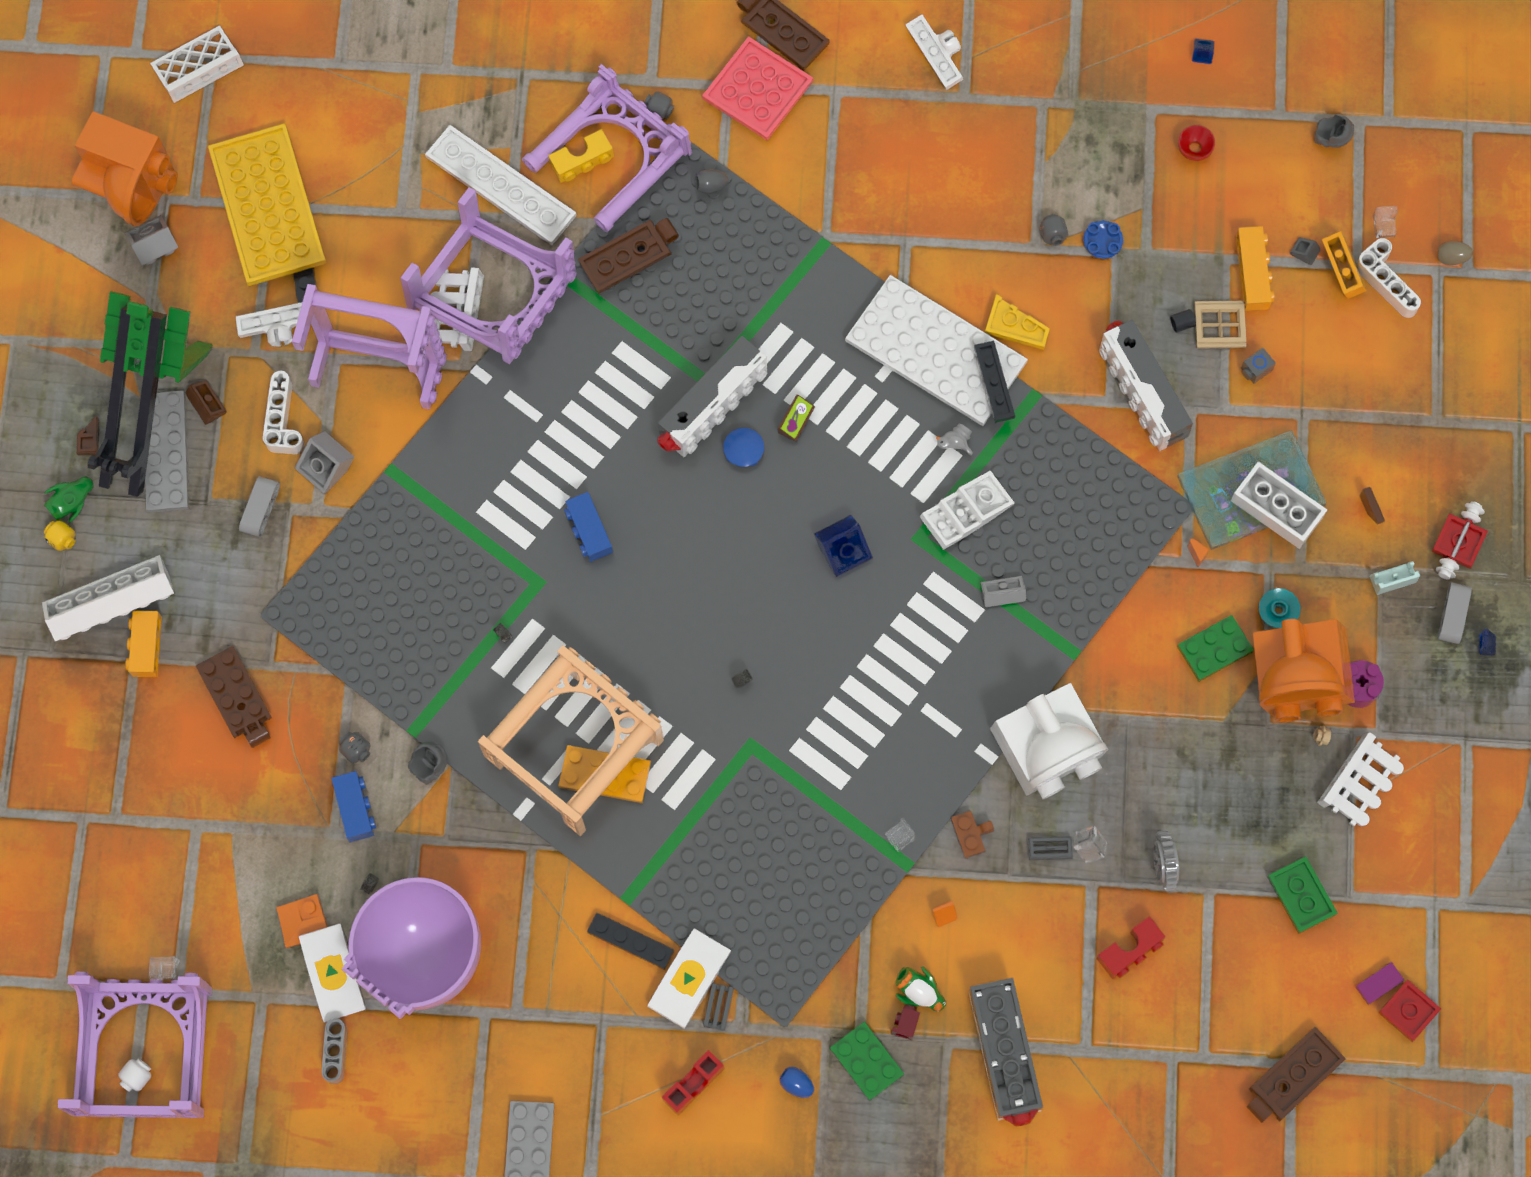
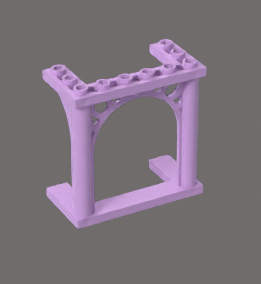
M469 187L458 201L461 225L421 277L419 266L411 263L401 276L405 302L408 309H418L421 311L422 306L430 307L435 319L501 353L503 361L510 364L513 359L518 358L523 345L531 340L534 330L542 325L547 312L550 313L553 310L555 301L558 297L561 298L569 282L574 281L577 272L573 242L565 237L556 251H547L537 248L480 218L476 190ZM472 235L520 260L530 270L534 279V292L528 305L517 315L512 316L509 314L505 320L497 322L481 321L429 295V292ZM544 277H551L553 279L550 284L543 285L539 283V280ZM540 290H545L542 292V295L538 294ZM522 319L523 321H521V324L518 325V320ZM495 327H499L498 333L497 330H493Z
M307 284L292 343L296 350L303 351L310 324L312 325L318 339V344L308 378L311 386L320 387L329 349L332 347L388 358L403 363L410 372L415 373L422 387L420 403L422 408L430 409L431 404L436 402L437 391L435 389L436 385L441 382L442 373L440 370L441 366L445 365L447 358L431 308L422 306L421 311L321 292L317 290L316 285ZM325 308L386 321L403 335L407 344L333 330Z
M75 972V975H68L67 984L76 990L78 998L79 1035L74 1099H58V1109L73 1117L204 1118V1109L200 1107L207 996H212V987L202 977H198L196 973H185V976H178V980H172L171 984L163 983L162 980H150V983H141V980L134 979L128 980V983H120V980L108 979L106 983H99L88 972ZM117 995H119L122 998H125L126 995L127 1001L120 1002ZM143 995L147 996L145 1001H142ZM106 996L112 997L115 1001V1007L111 1010L103 1006L102 1000ZM164 996L166 999L171 996L167 1003H162L161 998ZM184 997L186 999L185 1006L180 1010H173L174 1001L177 998ZM136 1004H152L170 1012L179 1023L184 1038L180 1101H169V1106L94 1105L98 1042L106 1023L120 1010ZM98 1009L105 1013L103 1019H99L100 1013H98ZM189 1010V1014H186L187 1020H182L181 1015Z

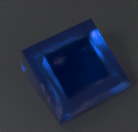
M1195 39L1192 61L1211 64L1215 41Z
M1484 629L1479 635L1480 655L1494 656L1496 654V636L1489 629Z

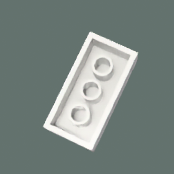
M1257 462L1231 499V502L1299 549L1327 512L1326 508L1260 462Z

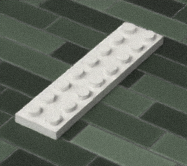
M451 125L447 127L425 153L427 159L467 187L476 190L477 194L550 245L555 243L577 216L575 211Z

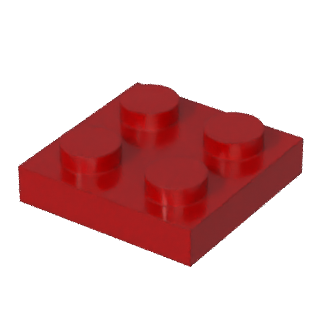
M1406 980L1379 1011V1014L1413 1042L1441 1008L1414 984Z

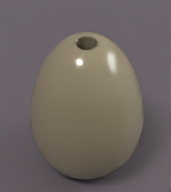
M1458 241L1444 242L1439 246L1438 250L1439 261L1445 265L1464 263L1473 255L1472 248L1469 245Z

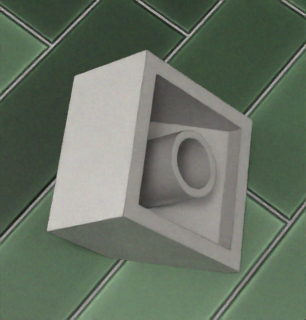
M162 216L154 218L125 233L141 265L152 264L157 258L163 255H170L178 248Z
M324 431L309 439L295 469L325 494L348 471L354 456Z

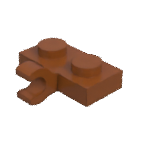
M972 811L951 817L965 859L984 853L985 848L981 835L994 831L992 822L988 821L977 826Z

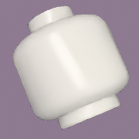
M139 1058L137 1060L131 1059L118 1073L119 1078L122 1080L119 1084L129 1092L132 1089L140 1091L152 1077L150 1073L151 1068Z

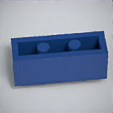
M589 492L566 500L567 508L564 509L568 521L571 519L573 521L574 527L571 528L575 538H580L582 545L579 547L583 557L588 556L589 561L592 562L613 553L612 545Z
M357 771L331 778L348 841L351 843L374 836L373 829H376L374 817L369 816L368 809H371L369 797H364L363 789L366 788L363 776L359 777Z

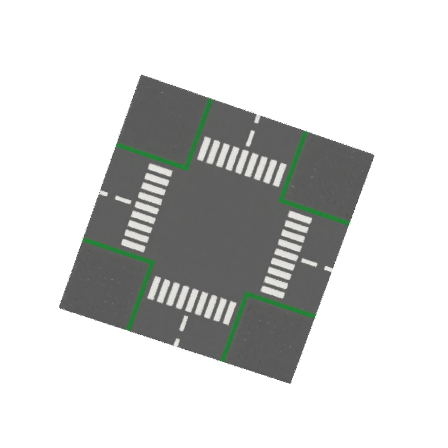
M691 142L692 154L690 156L688 154L686 156L682 155L613 224V227L608 232L603 231L597 225L574 251L577 272L574 281L569 282L561 298L558 297L555 301L553 310L550 313L547 312L542 325L534 330L531 340L521 348L518 358L513 359L508 364L503 361L501 353L491 348L264 609L261 617L420 743L427 741L438 743L446 752L447 764L680 947L684 945L693 929H696L730 949L731 953L717 976L731 987H734L736 991L778 1024L787 1027L1003 753L990 730L995 721L1026 706L1035 697L1041 694L1047 695L1051 692L1191 514L1194 505L1018 377L1008 389L1015 419L995 423L991 414L984 426H981L845 341L846 336L885 282ZM715 169L722 171L728 176V184L717 192L702 193L696 189L695 176L702 170ZM669 218L679 234L677 240L666 244L672 255L598 294L578 263V259L648 220H652L655 227L660 220ZM639 246L637 250L642 252L645 250V247ZM551 278L546 284H550L553 279ZM540 290L538 294L542 295V292L545 290ZM518 320L517 324L520 325L523 320ZM741 336L767 356L766 377L761 382L757 381L753 385L751 393L748 396H743L739 400V405L733 411L729 410L725 414L724 421L720 425L716 424L711 429V434L705 440L701 439L698 442V446L692 454L688 453L683 457L677 451H665L657 443V438L659 437L658 422ZM796 394L815 406L797 442L778 434V427ZM960 423L972 431L967 444L973 454L970 456L961 449H941L937 444L936 437H942L948 431H953V428ZM749 428L755 430L762 437L764 452L755 466L740 467L727 461L723 444L726 437L733 430ZM991 471L1014 501V505L973 533L943 550L921 520L920 515L938 505L940 500L955 493L959 487ZM589 492L613 549V553L592 562L589 561L588 556L583 557L579 547L582 545L580 538H575L571 528L574 527L572 519L568 521L564 509L567 508L566 500ZM1022 576L1026 588V601L985 607L981 582ZM562 645L567 649L569 647L573 648L579 654L578 658L580 660L590 662L596 668L594 670L596 673L606 675L612 681L611 685L616 689L618 687L622 688L628 694L627 698L632 702L634 700L638 701L644 707V712L648 715L654 714L661 721L659 724L662 726L664 739L659 747L654 743H650L634 756V758L651 761L643 803L599 796L582 815L586 831L581 837L564 823L561 813L504 766L500 770L487 760L478 743L483 735L487 738L559 657L557 651ZM569 675V684L572 687L577 686L579 681ZM562 678L560 680L561 684L557 685L558 688L565 686ZM584 678L583 686L586 689L591 688V684L588 685L586 679ZM578 692L563 693L547 700L502 751L567 804L577 792L559 788L558 786L567 745L610 753L615 740V725L608 709L596 698ZM606 695L601 696L602 700H605L607 698ZM619 707L615 709L618 715L625 713L620 711ZM624 718L619 722V725L623 728H630L635 724L632 718ZM621 733V740L625 739V735L628 737L630 734Z

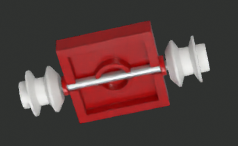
M1477 502L1465 504L1467 511L1461 512L1465 520L1449 513L1431 551L1445 557L1439 560L1442 566L1436 567L1438 575L1443 579L1455 578L1456 575L1453 571L1459 570L1458 564L1471 569L1488 531L1473 524L1481 522L1479 515L1485 513L1482 505Z

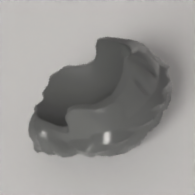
M1339 114L1330 118L1320 119L1317 123L1314 141L1316 144L1323 145L1324 147L1339 148L1344 146L1353 137L1354 124L1346 116Z
M434 741L419 744L414 749L411 760L408 762L410 773L416 775V778L426 785L438 779L447 765V755L444 748Z

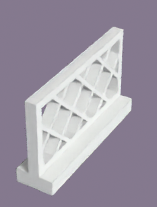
M220 26L150 63L174 103L243 66L239 53ZM220 33V41L212 42V37ZM197 45H204L202 52L193 50ZM209 46L217 47L215 54L206 53ZM222 48L230 49V52L219 55ZM186 54L185 61L176 60L177 56ZM191 56L200 57L198 63L189 62ZM204 58L213 59L206 65L202 64ZM164 63L169 64L167 71L158 69V66ZM174 65L182 66L180 73L172 72ZM187 67L195 68L193 72L185 74ZM170 76L178 78L168 85L167 82Z

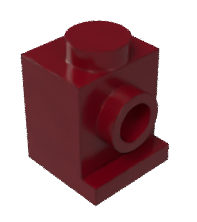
M904 1005L902 1013L897 1012L894 1025H898V1027H893L892 1035L913 1040L920 1012L916 1011V1007Z

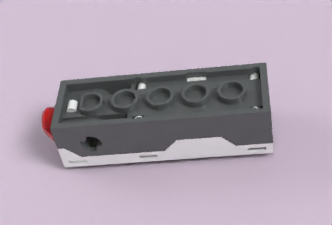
M1133 319L1124 324L1122 321H1114L1109 324L1106 332L1103 334L1099 349L1100 355L1103 360H1107L1109 363V370L1114 378L1117 377L1120 382L1121 392L1124 395L1127 394L1131 409L1138 413L1142 428L1147 429L1149 432V439L1154 447L1157 446L1158 450L1161 451L1189 437L1193 422Z
M741 336L658 422L659 437L657 438V443L665 451H677L683 457L688 453L692 454L696 450L698 442L701 439L705 440L711 434V429L716 424L720 425L724 421L725 414L729 410L733 411L739 405V400L751 393L753 385L757 381L761 382L766 377L767 356Z
M1009 978L971 986L969 997L997 1120L1005 1119L1016 1127L1030 1124L1037 1112H1041L1043 1105L1014 979Z

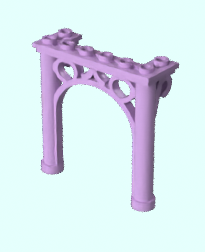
M601 64L598 71L599 76L594 78L587 89L589 95L531 153H527L522 158V161L532 172L537 173L549 161L548 155L560 150L581 129L594 123H613L632 132L643 147L644 161L639 173L593 218L603 231L608 232L613 227V224L682 155L686 156L688 154L690 156L692 149L688 136L689 132L683 126L679 127L674 122L672 124H665L656 112L652 113L647 109L644 102L634 99L629 90H623L617 82L616 73L611 68H606ZM611 104H616L622 108V111L617 115H610L606 110ZM600 107L602 108L603 114L593 115ZM627 110H629V111H630L633 115H635L636 117H635V118H629V117H627V116H626ZM644 124H646L653 131H649L645 135V131L643 130ZM652 138L660 139L662 141L660 148L648 147L649 140ZM650 155L658 156V157L650 164Z

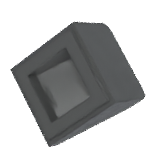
M1299 237L1290 255L1312 265L1320 252V247L1314 240Z

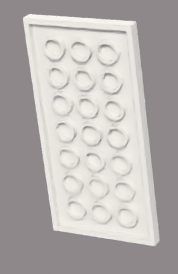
M891 275L845 338L847 343L981 426H984L992 411L974 351V345L994 340L1008 389L1028 361L1024 356Z

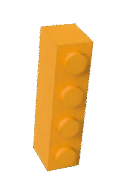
M1263 226L1238 228L1236 242L1245 311L1268 310L1271 302H1274V291L1270 290L1272 273L1268 271L1267 266L1270 263L1269 252H1266L1265 249L1268 243L1267 233L1263 232Z

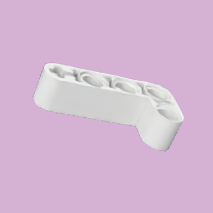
M1380 238L1361 253L1356 263L1360 275L1403 317L1411 318L1415 316L1420 307V298L1384 263L1390 255L1392 244L1389 240ZM1377 248L1383 249L1385 253H1380ZM1362 261H1368L1371 265H1365ZM1377 275L1384 276L1385 280L1379 279ZM1391 289L1398 290L1399 294L1393 293Z
M277 371L271 377L263 441L270 452L299 454L305 447L303 438L298 431L287 430L292 382L285 371ZM283 399L282 404L275 405L277 400ZM274 419H281L278 424H272ZM272 438H278L276 443H269ZM292 440H299L297 444L289 445Z

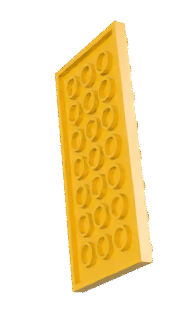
M286 124L209 145V152L247 285L252 286L326 264Z

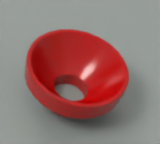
M1193 125L1181 132L1178 147L1185 158L1192 161H1201L1208 158L1213 152L1215 138L1206 127ZM1192 143H1197L1201 146V150L1193 152L1189 146Z

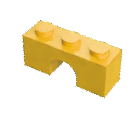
M602 129L584 137L587 151L581 156L571 155L566 147L548 155L549 163L560 183L571 181L576 175L582 172L587 173L594 166L605 164L614 157L613 148Z

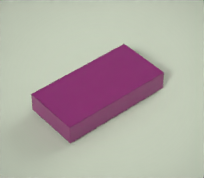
M1391 962L1358 984L1356 989L1369 1005L1403 982L1404 978Z

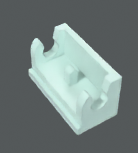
M1411 561L1407 564L1371 574L1369 577L1376 595L1416 583L1420 574L1418 571H1414V562Z

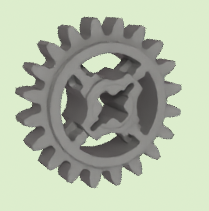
M1158 831L1153 843L1156 875L1163 890H1175L1179 880V860L1176 845L1171 835H1169V831Z

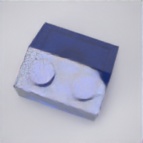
M851 515L814 533L820 550L836 577L873 558L859 523Z

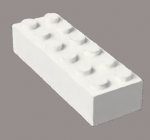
M158 555L42 602L45 622L54 640L58 641L60 639H68L77 632H85L97 624H105L119 615H127L139 607H147L156 600H164L171 594H174L170 575L161 556Z

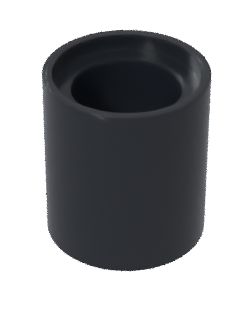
M1191 309L1170 315L1171 325L1176 333L1196 326V319Z

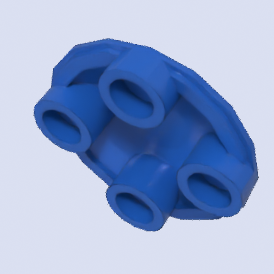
M1104 220L1096 221L1088 225L1084 232L1083 242L1086 250L1096 258L1107 259L1119 253L1123 245V235L1117 223Z
M749 428L733 430L726 437L723 444L727 461L740 467L755 466L764 452L762 437L755 430Z

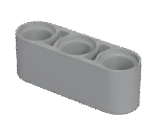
M261 476L257 478L241 518L239 531L257 537L262 536L277 498L280 482Z
M1450 582L1439 627L1438 640L1459 645L1464 630L1472 587Z
M338 1018L330 1019L325 1026L322 1076L330 1084L340 1083L345 1073L348 1029L345 1023ZM334 1025H341L342 1029L339 1034L334 1035L331 1033ZM334 1046H339V1054L334 1057L330 1056V1049ZM337 1068L338 1075L335 1078H329V1070Z

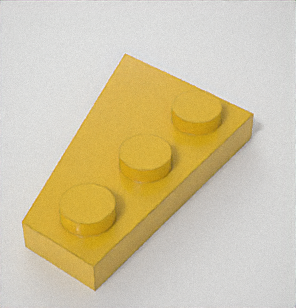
M996 294L985 333L1044 350L1050 328L1030 315H1025L1016 306L1008 304L1002 300V297Z

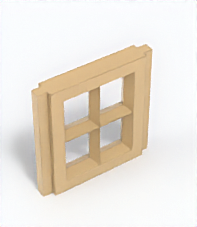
M1244 301L1194 302L1197 349L1246 348ZM1218 312V323H1203L1202 313ZM1222 312H1237V323H1222ZM1238 326V337H1223L1222 327ZM1203 327H1218L1219 337H1203Z

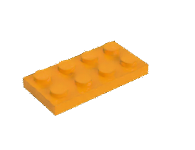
M567 745L558 785L559 788L578 791L607 758L609 753ZM633 757L600 796L643 803L651 761Z

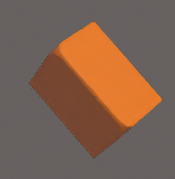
M1191 538L1188 549L1196 565L1199 567L1206 558L1209 548Z
M953 901L946 902L932 909V915L938 927L957 919Z

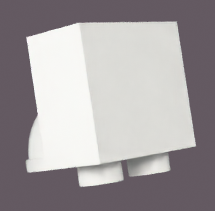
M1071 683L1047 695L1041 694L1035 697L1026 706L996 720L990 728L1026 796L1038 790L1042 799H1046L1065 788L1061 780L1062 777L1075 771L1079 780H1082L1102 769L1098 759L1108 751V747L1102 741Z

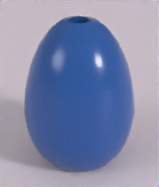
M787 1067L780 1076V1085L791 1095L808 1098L813 1094L814 1085L808 1075L801 1069Z

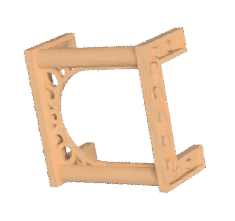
M562 645L557 651L559 657L487 738L483 735L478 743L487 760L500 770L504 766L561 813L564 823L581 837L586 831L582 815L642 748L650 743H654L659 747L664 739L662 726L659 724L661 721L654 714L648 715L643 711L644 707L638 701L634 700L632 702L627 698L628 694L622 688L618 687L616 689L612 686V681L606 675L596 673L594 671L596 668L590 662L580 660L578 658L579 654L573 648L569 647L567 649ZM569 675L579 681L577 686L572 687L569 684ZM563 678L565 686L558 688L557 685L561 684L560 680ZM584 678L586 679L588 685L591 684V688L586 689L583 686ZM578 692L590 695L605 705L614 721L615 740L607 758L566 804L502 750L547 700L559 694ZM606 695L607 698L605 700H602L601 696ZM619 707V710L625 713L618 715L615 709ZM624 718H632L635 724L630 728H623L619 725V722ZM621 733L630 734L628 737L625 735L624 740L620 738Z

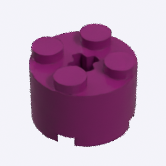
M1363 660L1354 661L1350 665L1355 703L1348 705L1355 708H1363L1377 699L1383 689L1384 679L1378 665ZM1357 682H1361V684H1364V686L1360 687V683Z

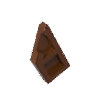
M94 417L93 421L77 433L76 453L78 456L96 455L98 452V417Z
M1370 487L1364 488L1360 498L1367 514L1376 524L1383 523L1385 519Z

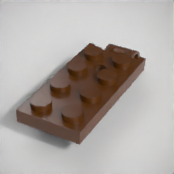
M778 0L737 1L738 7L743 12L748 13L741 20V23L803 71L830 44L828 38ZM774 19L775 23L769 24L768 20Z
M669 218L660 220L655 227L652 220H648L580 257L578 263L596 292L600 294L672 255L666 244L677 240L679 234ZM639 246H644L645 250L640 252L637 250V248Z
M234 646L196 665L234 738L244 734L252 748L271 738L263 723L272 717ZM245 704L246 707L244 710H238L239 705Z
M1314 1027L1249 1088L1251 1092L1254 1091L1258 1096L1246 1107L1261 1123L1273 1112L1278 1116L1276 1119L1280 1122L1346 1058ZM1280 1084L1286 1085L1287 1090L1285 1092L1279 1090Z

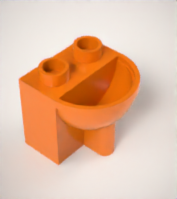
M92 111L75 144L82 160L73 175L72 185L106 198L111 209L123 218L126 223L140 226L151 216L162 194L169 195L174 190L178 174L175 172L170 162V157L167 155L158 136Z
M1287 619L1281 622L1282 628L1253 632L1259 685V704L1271 716L1275 715L1276 722L1285 723L1300 720V711L1317 709V715L1319 716L1338 715L1343 713V704L1355 703L1347 630L1337 619L1302 624L1297 619Z

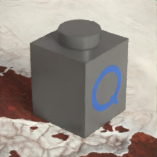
M1262 348L1243 362L1241 367L1242 374L1247 380H1251L1255 384L1273 371L1276 362Z

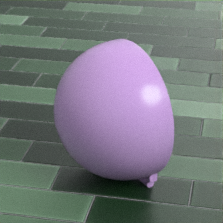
M419 877L392 882L374 893L356 915L350 931L349 954L344 959L347 963L343 966L342 970L353 980L358 977L356 982L385 1007L389 1005L388 1009L399 1019L406 1013L410 1015L414 1010L437 1007L458 995L466 987L476 971L481 953V933L477 918L466 900L457 891L442 882Z

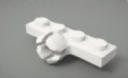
M923 15L907 23L906 28L945 89L948 90L962 81V75L951 60L952 55L961 49L954 33L951 30H946L936 35Z
M302 302L236 316L238 336L243 338L266 333L268 343L272 346H282L281 341H284L285 345L292 342L291 331L297 324Z

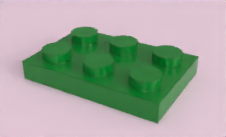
M1233 615L1177 645L1199 682L1254 651Z
M1306 856L1267 876L1298 934L1338 914Z
M865 1021L830 1047L832 1053L869 1101L904 1076L903 1071Z

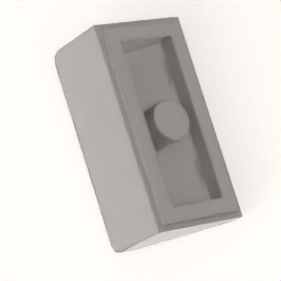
M1022 576L981 582L985 607L1026 601V588Z

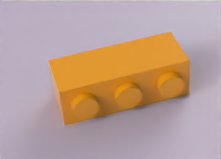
M1340 231L1322 239L1342 291L1347 299L1366 292V287L1343 233Z
M133 611L132 617L129 618L131 638L127 640V649L130 650L129 658H126V670H128L132 677H158L162 616L158 611Z

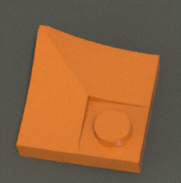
M318 894L276 907L285 948L301 945L300 935L328 927Z

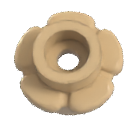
M1324 725L1316 728L1313 734V739L1318 746L1328 745L1331 739V730Z

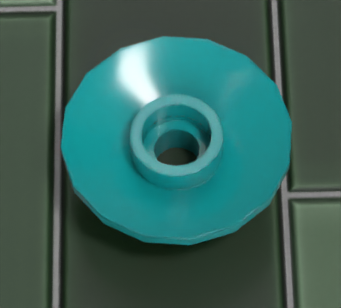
M1276 588L1269 590L1262 596L1259 602L1261 619L1273 628H1282V621L1287 619L1298 620L1300 616L1301 606L1298 598L1286 589ZM1275 608H1280L1282 613H1276Z

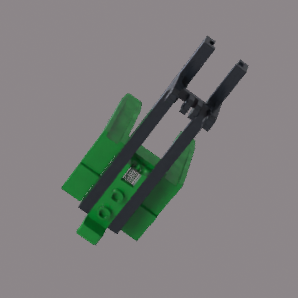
M110 291L107 314L105 316L103 348L101 349L100 356L101 363H105L107 360L114 362L105 438L96 455L92 454L89 457L87 468L94 470L101 466L99 487L109 489L110 484L113 483V475L120 471L121 477L130 478L128 495L138 497L144 492L158 379L170 376L174 377L175 382L179 383L208 356L213 345L197 341L186 348L191 311L172 306L169 307L167 329H165L167 314L155 312L153 309H149L147 305L132 302L129 295ZM165 340L164 351H163V359H162V363H161V356H162V349H163V341ZM130 370L143 376L133 457L125 461L117 459L116 452L126 374Z

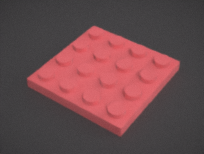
M748 36L702 95V99L768 141L812 84L813 77Z

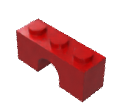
M1150 916L1130 932L1136 940V949L1124 951L1114 942L1097 956L1096 959L1112 979L1116 976L1119 978L1123 977L1130 971L1128 969L1129 966L1133 963L1139 965L1147 958L1145 956L1146 953L1150 950L1154 953L1164 945L1162 941L1165 939V935Z
M708 1050L693 1065L690 1072L682 1080L676 1082L662 1096V1100L679 1116L725 1069L724 1065Z

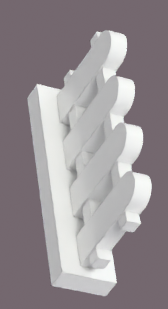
M471 268L470 274L468 270H463L462 274L449 273L446 270L435 284L440 286V291L431 293V296L450 306H457V310L477 319L484 275L479 268ZM447 287H460L459 293L446 292ZM435 319L442 343L451 344L452 348H457V344H460L464 351H472L473 338L454 328L453 330H440V325L445 323Z
M1370 732L1362 735L1317 802L1323 808L1330 805L1333 806L1331 811L1334 813L1341 812L1351 820L1349 824L1352 826L1356 824L1365 826L1369 823V816L1364 811L1367 807L1376 809L1381 805V800L1376 796L1378 790L1382 792L1391 790L1392 782L1387 778L1390 773L1398 775L1404 770L1403 764L1398 761L1400 757L1398 755L1392 757L1381 749L1383 744L1379 741L1376 744L1373 743L1376 736ZM1364 754L1367 755V758L1365 759V761L1362 760V757L1364 756ZM1372 760L1385 768L1382 774L1369 765ZM1354 771V772H1356V774H1355L1354 777L1352 778V777H1350V775H1351L1352 772ZM1361 777L1373 785L1371 791L1358 782ZM1343 788L1344 792L1340 795L1339 792ZM1349 794L1362 802L1359 808L1347 800Z

